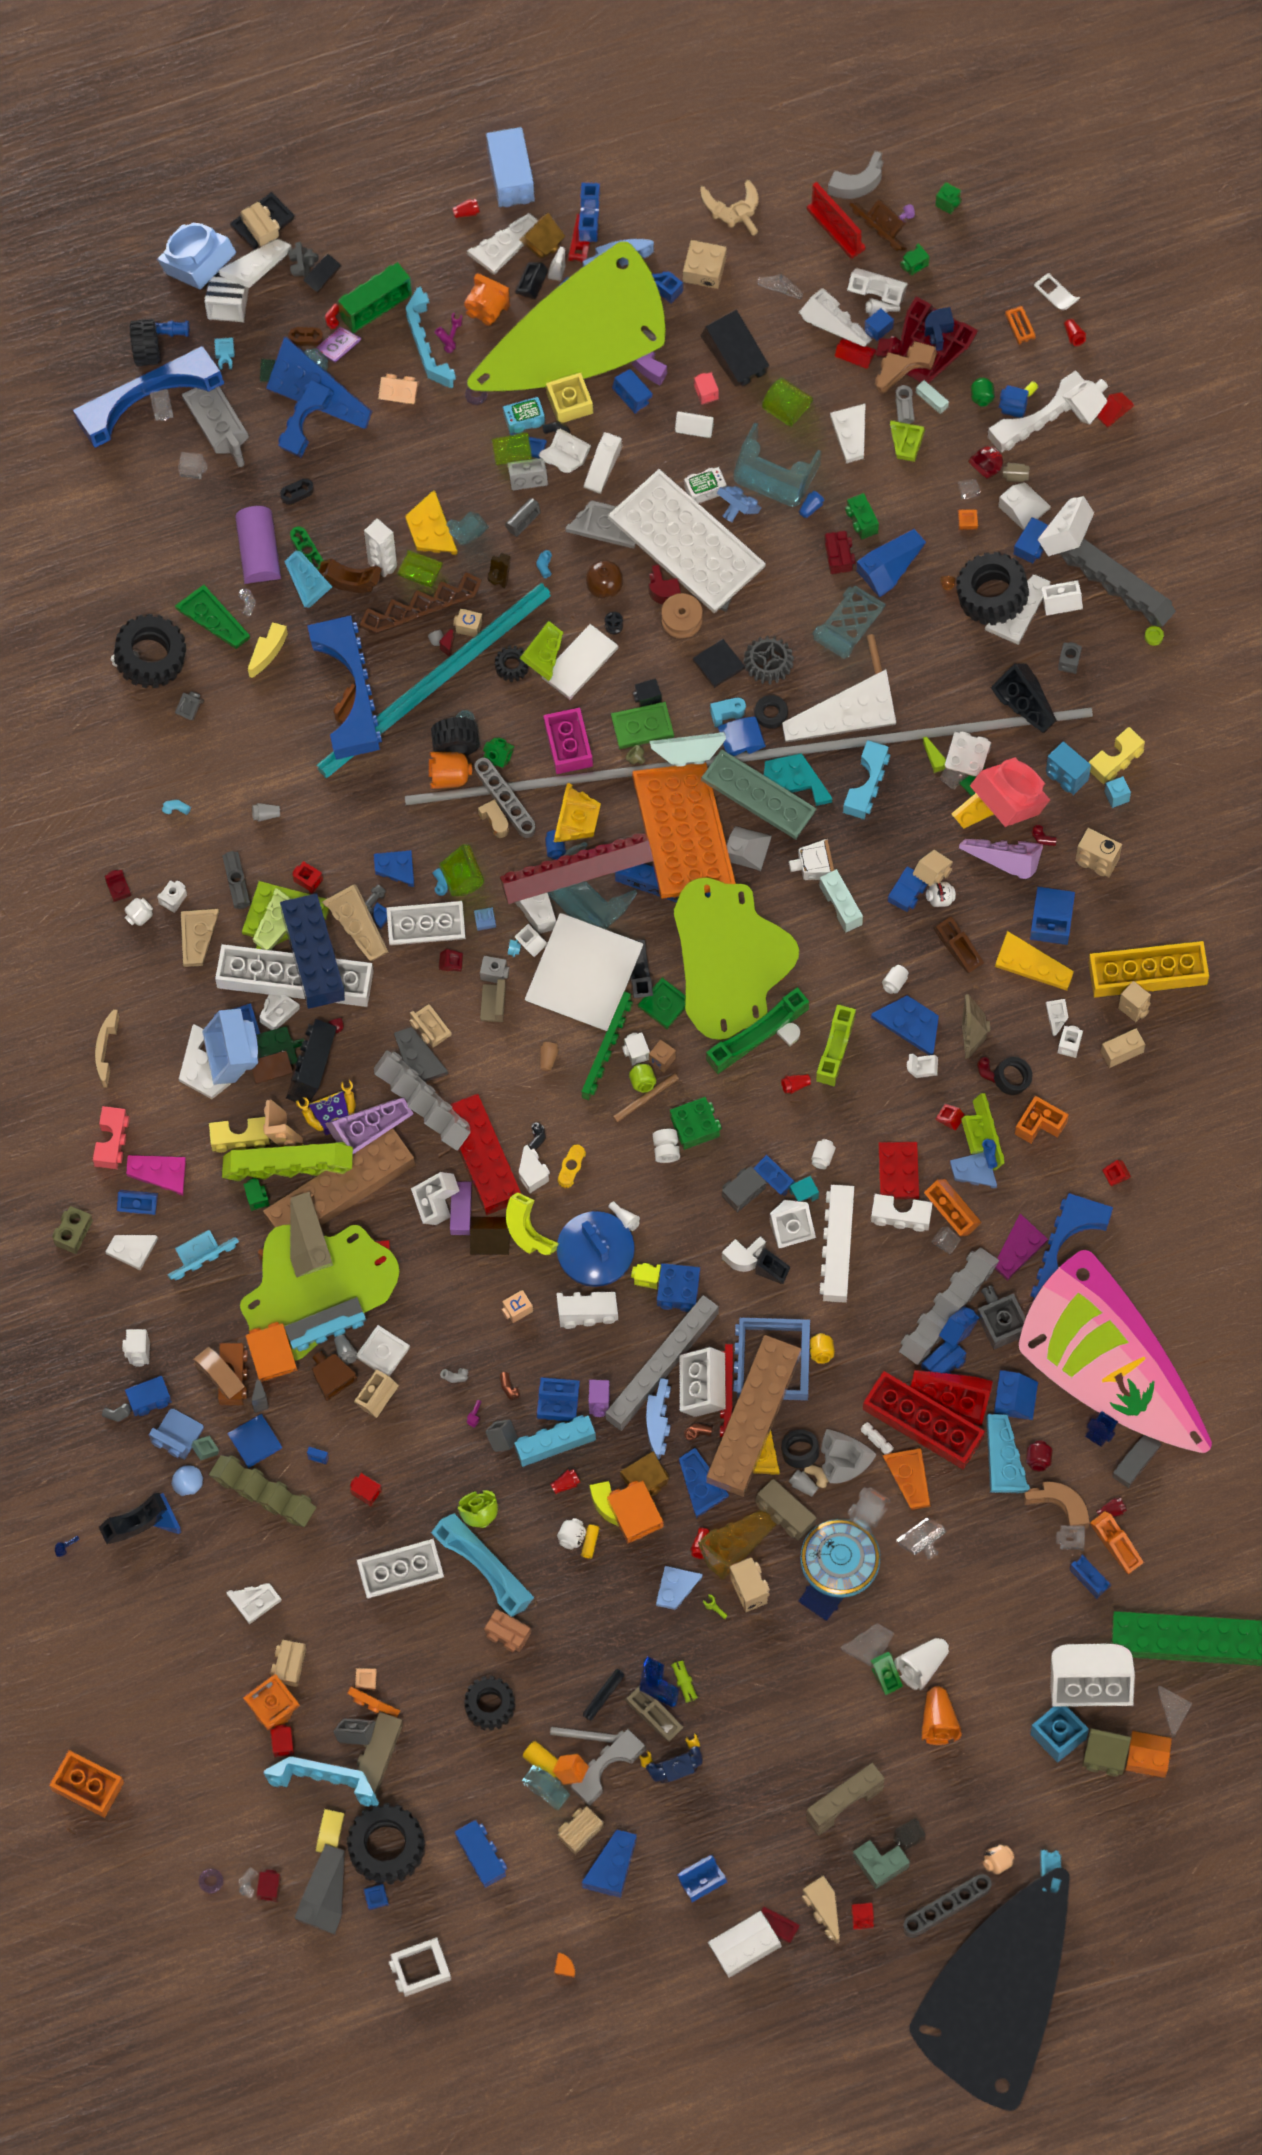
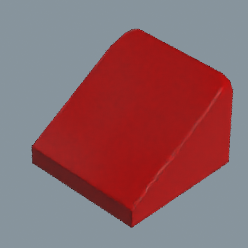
M945 1104L935 1119L956 1131L962 1122L961 1119L965 1115L960 1108Z
M1116 1160L1102 1169L1110 1186H1114L1131 1177L1124 1162L1121 1160Z

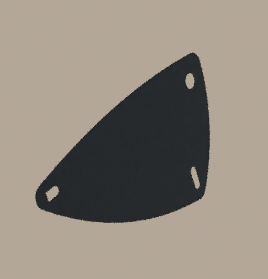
M1061 1867L1051 1870L1025 1887L977 1928L941 1971L921 2002L909 2026L911 2036L933 2065L972 2096L1006 2111L1017 2109L1022 2102L1041 2047L1055 1993L1065 1935L1070 1883L1068 1871ZM1053 1878L1061 1880L1059 1890L1056 1893L1050 1890ZM921 2025L940 2029L941 2036L935 2037L921 2033L919 2028ZM1004 2078L1009 2082L1007 2092L1000 2093L996 2090L995 2083L998 2079Z

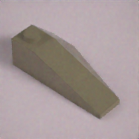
M969 994L965 995L962 1016L965 1059L973 1055L986 1040L987 1032H990V1021H986L985 1013Z
M309 1192L291 1198L290 1260L296 1278L333 1266Z

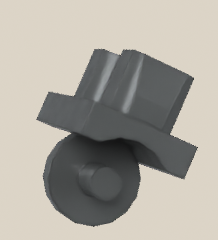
M297 242L295 243L296 248L288 251L290 260L292 262L298 261V264L290 266V270L294 277L303 275L306 278L310 273V267H314V263L319 258L318 254L313 253L312 249L302 247V243Z

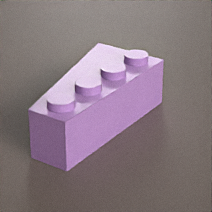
M398 1098L325 1124L335 1141L343 1142L346 1146L353 1147L354 1154L413 1115V1112L408 1108L404 1098Z

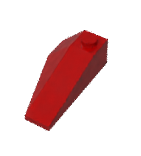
M915 1370L910 1387L967 1421L982 1426L993 1381L975 1376Z

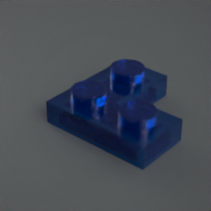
M650 1657L645 1658L639 1691L674 1707L677 1704L679 1688L662 1680L664 1664Z

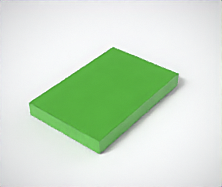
M666 702L611 713L619 749L647 744L654 740L674 738Z

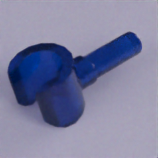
M75 1536L65 1543H57L55 1545L56 1556L62 1557L66 1555V1548L80 1540V1538Z

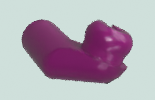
M438 327L435 330V334L445 345L444 350L447 353H452L456 349V343L442 327Z

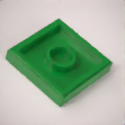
M661 978L652 988L653 996L644 997L638 1004V1008L665 1029H668L685 1010L686 995L664 978Z

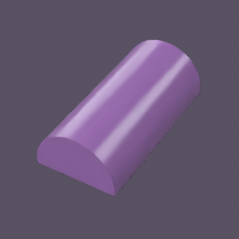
M252 506L240 510L235 518L244 583L281 579L272 511L263 506Z

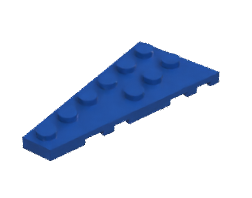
M284 337L266 388L298 401L304 395V387L312 380L331 389L334 393L327 408L319 409L320 411L366 429L373 411L348 392L343 385H340L327 371L310 359L300 348L295 346L290 339Z

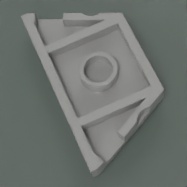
M591 500L586 505V508L576 516V519L566 526V532L635 548V542L608 519V515L616 506Z

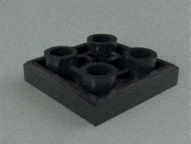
M724 639L693 657V662L714 688L745 669L744 664Z

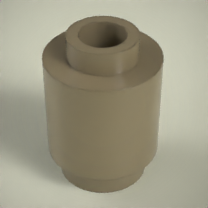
M1007 463V467H1003V478H1006L1007 482L1029 481V466L1019 463Z

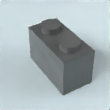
M751 1166L747 1169L744 1168L737 1174L736 1179L725 1183L722 1187V1197L738 1213L766 1189V1181Z

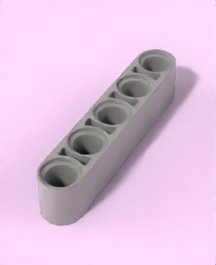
M487 758L478 759L475 763L477 777L495 799L518 833L524 838L532 837L535 834L534 820L493 764ZM481 765L488 766V770L485 772H481L478 768ZM491 780H497L499 781V785L493 787L489 784V782ZM504 794L510 796V799L506 802L500 799ZM518 809L521 811V814L513 816L511 812ZM529 824L532 826V829L524 831L522 826Z

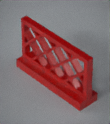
M816 181L812 184V203L807 206V211L852 260L866 249V246L861 242L862 231Z

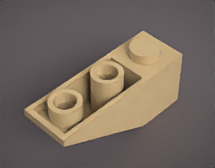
M822 1876L803 1889L804 1895L802 1899L808 1907L812 1906L815 1911L813 1913L815 1919L819 1924H824L826 1927L824 1931L830 1940L834 1939L837 1944L839 1943V1928L835 1892L825 1877Z

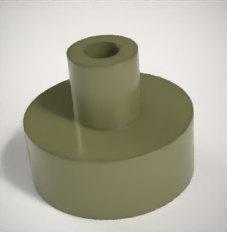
M639 745L634 746L627 753L626 760L631 764L637 762L640 765L643 764L646 760L643 757L644 750Z

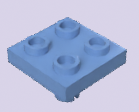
M737 486L720 487L717 491L719 496L730 503L728 509L723 514V517H727L726 520L730 522L734 521L739 510L744 514H758L762 507L757 504L758 501L756 499L745 496L743 494L744 491Z

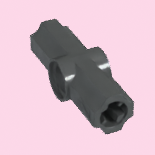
M234 851L227 852L222 857L235 909H244L250 905L239 853ZM235 878L241 879L239 882H232Z

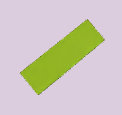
M923 737V744L934 773L947 769L945 767L946 759L927 737Z

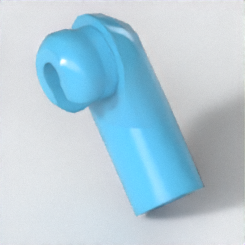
M170 800L163 803L162 812L171 814L172 810L177 809L187 815L191 807L180 800Z

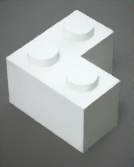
M440 1172L411 1188L423 1224L438 1225L451 1217L445 1199L460 1191L454 1174Z

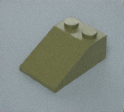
M1091 1729L1083 1767H1087L1086 1769L1092 1772H1098V1770L1105 1771L1110 1776L1122 1775L1131 1737Z

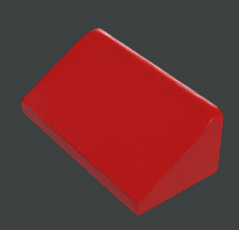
M842 338L837 345L835 357L867 369L873 360L876 349L868 346L864 347Z

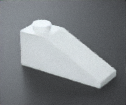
M604 432L597 447L584 488L601 494L622 449V438Z

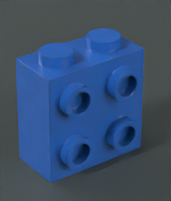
M661 1263L657 1306L665 1310L678 1308L681 1311L690 1312L697 1303L700 1267Z

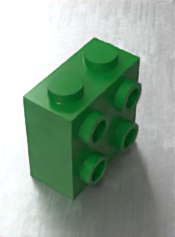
M706 1097L670 1109V1118L677 1131L683 1150L720 1137L721 1124L718 1119L714 1118V1107L711 1102L708 1103Z

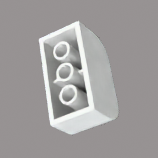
M1068 1644L1056 1648L1052 1653L1050 1690L1052 1706L1133 1705L1135 1673L1131 1652L1117 1644Z

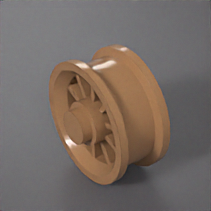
M675 594L669 597L662 606V625L664 630L675 638L683 639L695 635L702 625V606L700 602L689 594Z

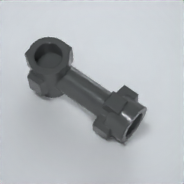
M380 885L371 889L373 894L365 902L370 915L373 914L374 909L371 907L377 899L385 897L386 890Z

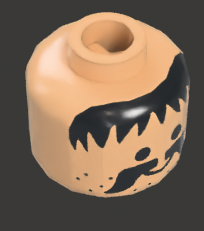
M997 1844L984 1853L983 1865L987 1871L1000 1874L1012 1866L1013 1852L1008 1846Z

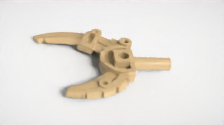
M749 180L745 183L747 192L745 201L732 204L730 208L720 201L716 202L709 191L701 186L703 202L712 212L713 219H718L719 217L729 227H734L736 223L743 221L752 235L757 234L758 230L749 217L754 215V210L758 205V193L755 186Z

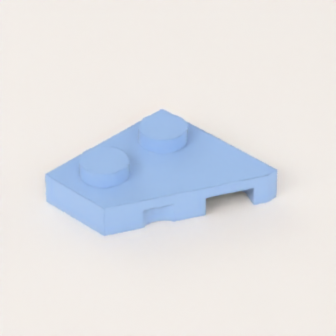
M665 1566L656 1606L676 1610L698 1581L700 1582L702 1574Z

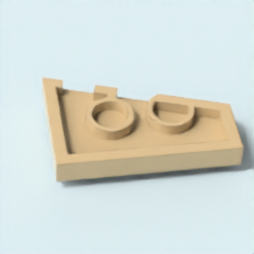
M219 909L181 912L184 967L203 966Z

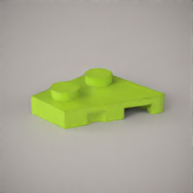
M890 421L897 459L915 462L925 428L923 426Z

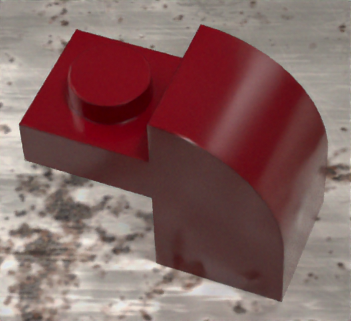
M659 565L652 566V573L649 574L650 584H648V592L656 603L663 605L669 597L681 594L678 579L663 581Z

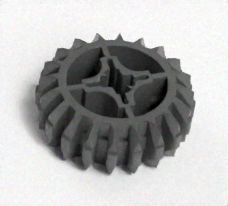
M767 635L765 640L759 637L758 642L753 640L752 646L748 645L747 651L744 653L745 670L749 671L750 677L754 676L755 682L761 679L762 684L768 681L771 685L772 680H775L778 684L779 678L784 680L786 675L790 674V669L793 668L794 656L792 655V650L788 649V643L783 644L782 638L776 641L775 636L769 639ZM774 651L778 652L783 658H780V656L776 655ZM770 655H771V659H770V661H768V664L766 665V661H767V659H769V657H770ZM755 662H757V664L762 665V666H763V669L759 668V667L755 664Z

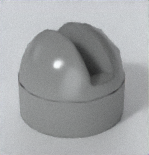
M437 630L428 635L430 643L434 646H440L439 641L443 637L442 631Z

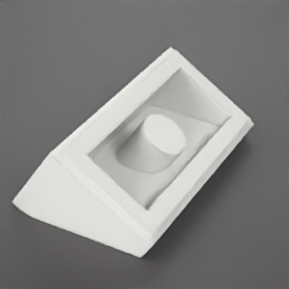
M677 412L675 431L677 433L710 438L713 431V417Z

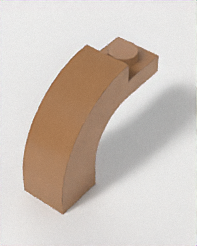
M206 1348L193 1359L195 1361L194 1366L213 1381L225 1398L230 1399L245 1387L230 1367L211 1348Z
M1043 1482L1042 1490L1032 1488L1025 1492V1505L1053 1503L1059 1506L1066 1514L1069 1531L1089 1528L1090 1521L1086 1505L1081 1497L1071 1488L1060 1483Z

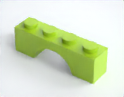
M837 1005L828 1042L817 1070L816 1082L835 1086L854 1024L856 1009Z

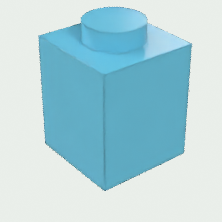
M1124 777L1107 782L1105 786V794L1112 808L1129 802L1131 791Z

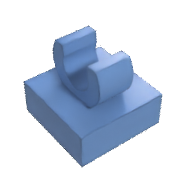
M493 907L474 911L477 931L496 928Z

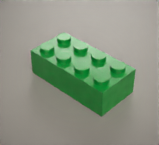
M397 262L394 265H389L380 274L372 276L366 283L358 285L349 294H344L338 300L340 318L351 332L355 333L411 297L412 290L409 275Z

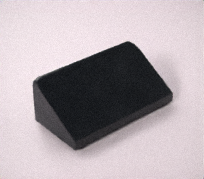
M528 262L515 293L530 299H536L548 274L547 267L543 263Z

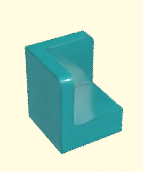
M811 1176L789 1186L790 1194H794L798 1202L808 1198L812 1202L819 1199V1191Z

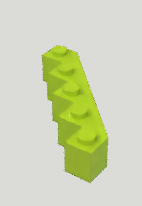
M336 1142L331 1144L231 1150L223 1156L222 1178L241 1181L250 1176L266 1180L273 1174L292 1178L298 1173L318 1176L324 1171L344 1174L352 1169L353 1147L346 1146L343 1142Z

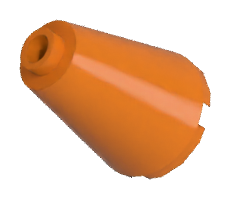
M932 1687L926 1696L921 1732L922 1740L926 1739V1743L932 1745H945L951 1739H954L955 1742L961 1737L962 1732L948 1693L942 1687Z

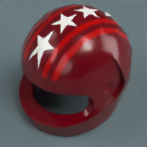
M986 446L978 450L974 456H971L968 462L981 475L989 479L1001 470L1003 457L996 448Z

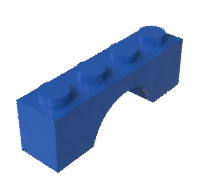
M312 380L304 387V395L296 403V411L293 417L291 416L288 419L287 429L285 433L280 435L278 440V446L281 449L299 458H302L309 444L303 433L305 418L315 410L326 409L334 394L331 389Z

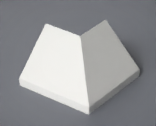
M784 1200L770 1213V1224L778 1248L816 1238L808 1203Z

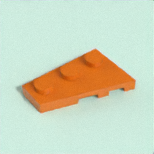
M922 1449L882 1455L911 1510L931 1507Z

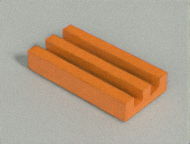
M1022 306L1005 311V316L1018 344L1036 338ZM1017 312H1020V315H1021V317H1022V319H1023V321H1024V323H1025V326H1026V328H1027V330H1028V332H1029L1028 335L1026 334V332H1025V330H1024V327H1023V325H1022V323H1021V321H1020V319H1019V317H1018ZM1011 314H1013V316H1014V319H1015V321H1016V323H1017V325H1018V327H1019V329H1020V332H1021V334H1022V337H1021L1020 334H1019V331H1018V329H1017V327H1016V325H1015V323H1014V320H1013Z

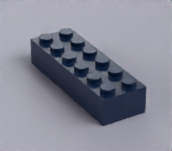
M317 893L281 901V915L307 1008L310 1009L344 1001V987Z

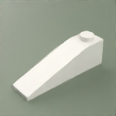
M823 288L815 293L799 312L806 322L864 347L872 340L858 324L850 321L848 312H842L838 307L840 305L839 302Z

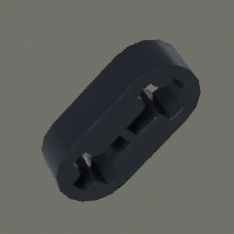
M304 478L285 486L280 491L281 501L286 505H291L311 496L314 491L312 481ZM305 485L308 487V490L305 491V489H302V486ZM286 493H289L292 497L289 498L286 496Z

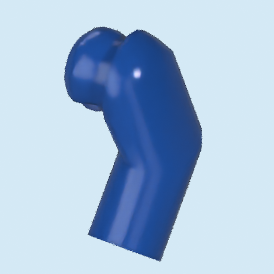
M985 1139L982 1143L988 1168L992 1169L997 1167L995 1158L996 1144L992 1139Z

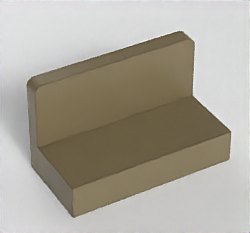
M498 979L497 985H483L481 1021L503 1022L506 991L505 980Z

